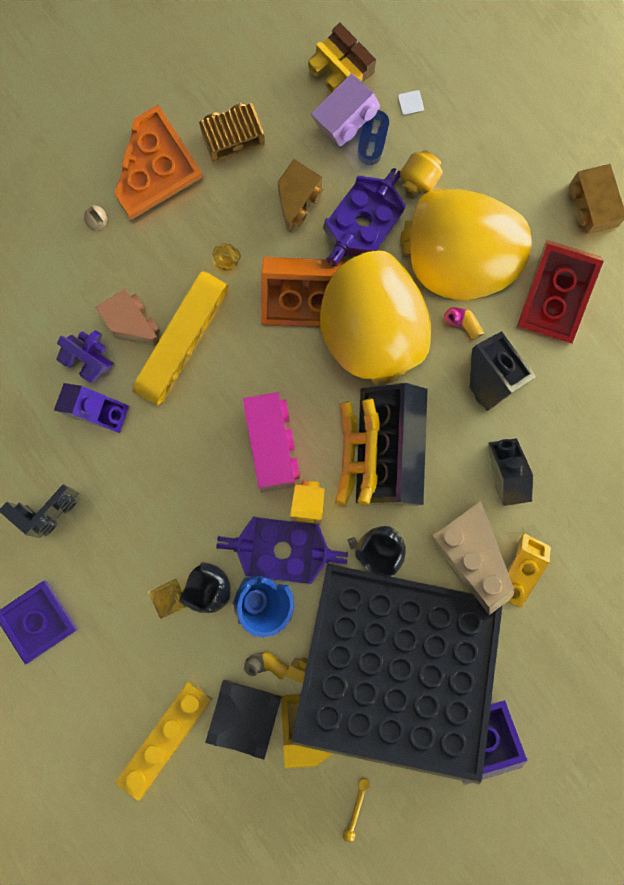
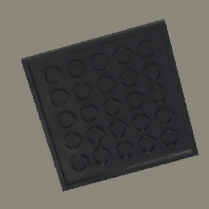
M327 564L291 744L480 784L483 776L503 605L489 615L472 593Z

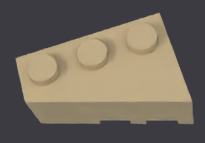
M479 501L434 534L433 541L434 546L490 615L513 598L514 587L483 505Z

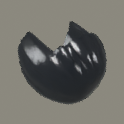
M379 526L366 532L359 540L355 550V557L367 570L386 576H392L398 572L406 555L403 537L390 526Z
M201 562L190 573L179 601L184 606L199 613L219 611L226 606L230 599L231 586L229 579L218 566Z

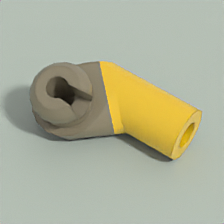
M270 652L253 654L246 659L244 665L245 672L250 676L270 671L281 680L289 669L285 663Z

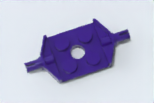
M392 168L385 179L357 176L353 187L330 218L325 219L323 225L325 233L334 245L333 251L326 258L329 264L332 262V266H337L343 255L345 257L346 255L358 256L366 252L377 251L406 207L394 187L398 179L401 178L399 170L396 173L397 169ZM364 217L370 222V225L361 226L356 222V218Z
M253 516L239 537L228 538L218 536L217 538L218 542L229 544L217 543L216 549H227L237 552L245 576H260L274 580L312 584L326 563L333 562L347 565V559L336 558V556L348 557V552L330 550L326 545L319 524ZM280 542L288 543L291 547V554L286 559H279L274 554V547Z

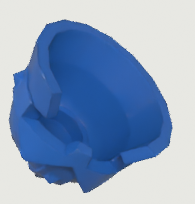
M254 576L244 578L233 601L238 624H241L243 629L251 635L262 638L274 636L283 630L291 620L294 610L293 594L289 586L282 584L277 586L267 577Z

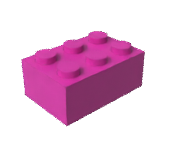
M279 392L243 398L260 492L265 493L295 487V480L300 479L297 458L291 459L289 452L295 450L292 429L285 430L284 422H290L286 399L280 400Z

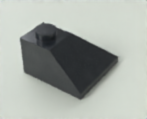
M502 331L472 348L470 389L474 393L476 401L486 411L501 403L536 377Z

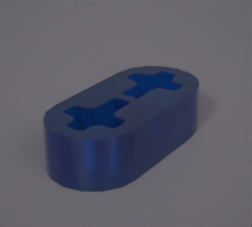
M377 110L375 116L371 120L366 121L362 127L357 156L365 165L377 164L383 154L389 128V118L381 110ZM375 120L380 121L377 134L372 133ZM370 141L375 142V152L372 153V156L366 155Z

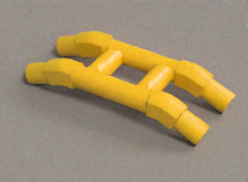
M373 399L362 401L366 432L357 433L356 416L353 414L351 401L340 403L344 432L343 463L338 487L339 491L335 503L340 506L347 505L349 495L352 493L355 485L354 474L364 473L361 492L357 501L359 504L368 506L377 486V443L380 421ZM366 444L365 462H354L355 445Z

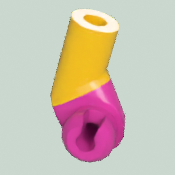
M452 307L445 312L444 319L446 323L465 328L471 340H475L484 334L472 311Z

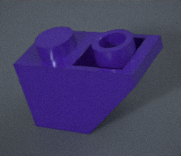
M63 383L54 411L120 433L129 406L84 386Z

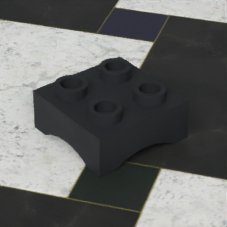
M224 680L220 688L205 743L236 750L265 760L282 696Z

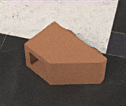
M123 289L95 307L116 338L154 346L159 342L156 334L160 330L151 317L145 320L140 312L145 308L136 294L130 296L126 289Z

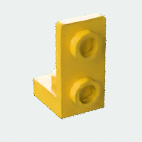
M523 534L519 540L517 556L508 569V574L514 587V596L508 602L519 608L523 607L550 561V546L526 534Z

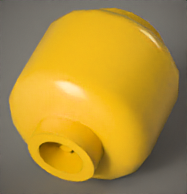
M425 150L421 153L415 152L411 154L400 171V177L404 182L403 188L413 195H417L418 192L422 194L430 192L442 175V169L439 166L441 161L435 155Z

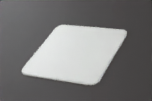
M419 90L398 95L403 115L424 110Z

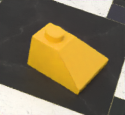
M301 694L282 696L285 768L314 767L334 754L291 744Z

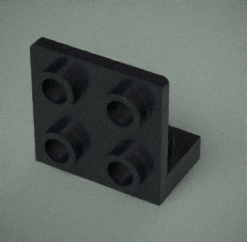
M63 484L38 512L29 505L25 506L20 502L17 505L6 502L0 508V513L25 535L38 538L44 535L46 537L58 525L56 520L63 512L67 514L77 504L78 501L75 498L79 495V492Z

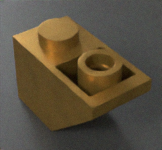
M295 159L292 160L278 180V192L286 230L292 232L296 225L300 227L308 215L307 208L311 203L316 204L324 191L322 189V176Z

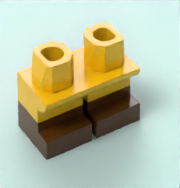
M340 22L332 29V34L326 40L316 44V53L308 61V69L314 76L318 77L326 69L331 74L325 80V86L331 93L351 73L361 82H364L374 74L376 59L360 42L357 43V39Z

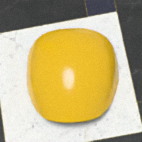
M436 189L423 194L418 200L412 221H405L404 231L401 232L400 244L403 246L402 255L411 257L413 271L417 279L427 289L445 298L467 301L499 292L521 275L528 263L531 251V232L526 220L520 213L492 197L471 190Z
M385 251L366 252L350 259L333 274L326 286L322 300L320 329L329 351L345 370L354 376L372 379L374 384L381 382L388 384L397 381L400 376L405 375L408 370L425 360L429 353L431 342V323L428 310L415 282L393 255Z

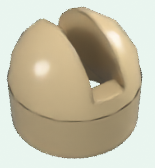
M93 205L85 211L84 220L90 229L99 231L107 226L108 215L103 208ZM94 212H96V214L101 219L98 223L91 215Z

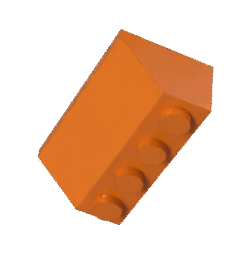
M263 257L261 272V324L320 327V312L326 286L333 274L349 260H340L337 266H332V262L329 264L326 259Z

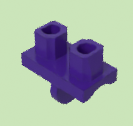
M97 330L93 331L90 335L81 331L78 338L74 335H69L67 338L60 336L56 343L61 346L56 360L67 367H73L77 359L83 361L85 364L79 375L90 383L95 382L103 372L111 370L114 362L102 355L106 350V346L100 343L102 334Z

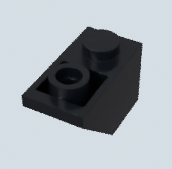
M518 439L488 442L495 486L502 505L532 502L533 473Z

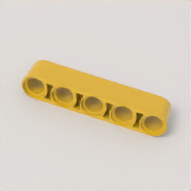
M205 271L198 275L134 382L132 392L157 406L163 402L226 296L229 288L228 284Z

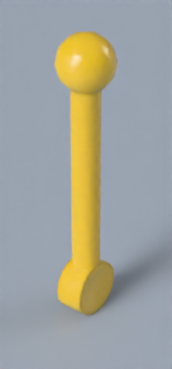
M361 778L358 781L359 793L348 830L343 833V839L346 842H352L355 838L353 831L365 791L370 788V782L366 778Z

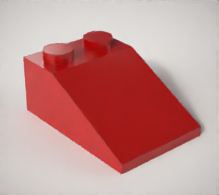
M546 239L517 326L573 344L603 265V258Z

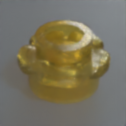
M223 243L220 247L216 246L212 253L214 264L223 271L234 269L241 258L239 250L228 243Z

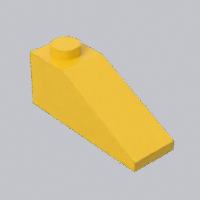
M303 480L301 485H295L290 514L291 522L321 525L325 488H320L319 482Z

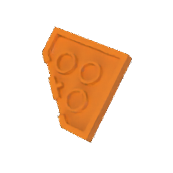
M159 105L134 118L131 128L132 134L121 166L120 180L116 185L114 194L130 220L203 178L198 165Z

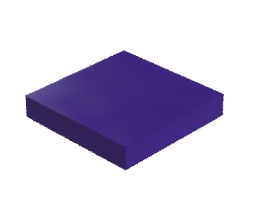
M46 580L0 609V626L25 665L78 630Z

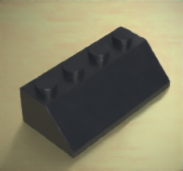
M409 383L361 388L359 433L366 432L363 400H374L376 413H378L380 421L376 468L378 480L369 504L393 506L424 505L428 388ZM358 444L357 462H365L366 444ZM359 473V474H357V483H356V503H357V504H359L357 501H358V498H359V495H360V492H361V485H362L363 474H364V473Z

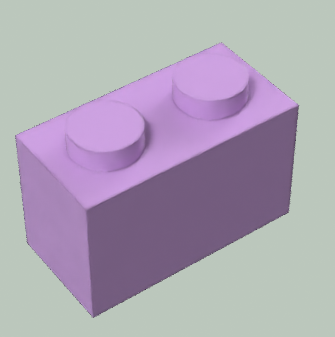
M351 73L311 113V116L318 127L341 147L346 141H350L355 136L357 130L366 121L371 120L381 106L374 92Z

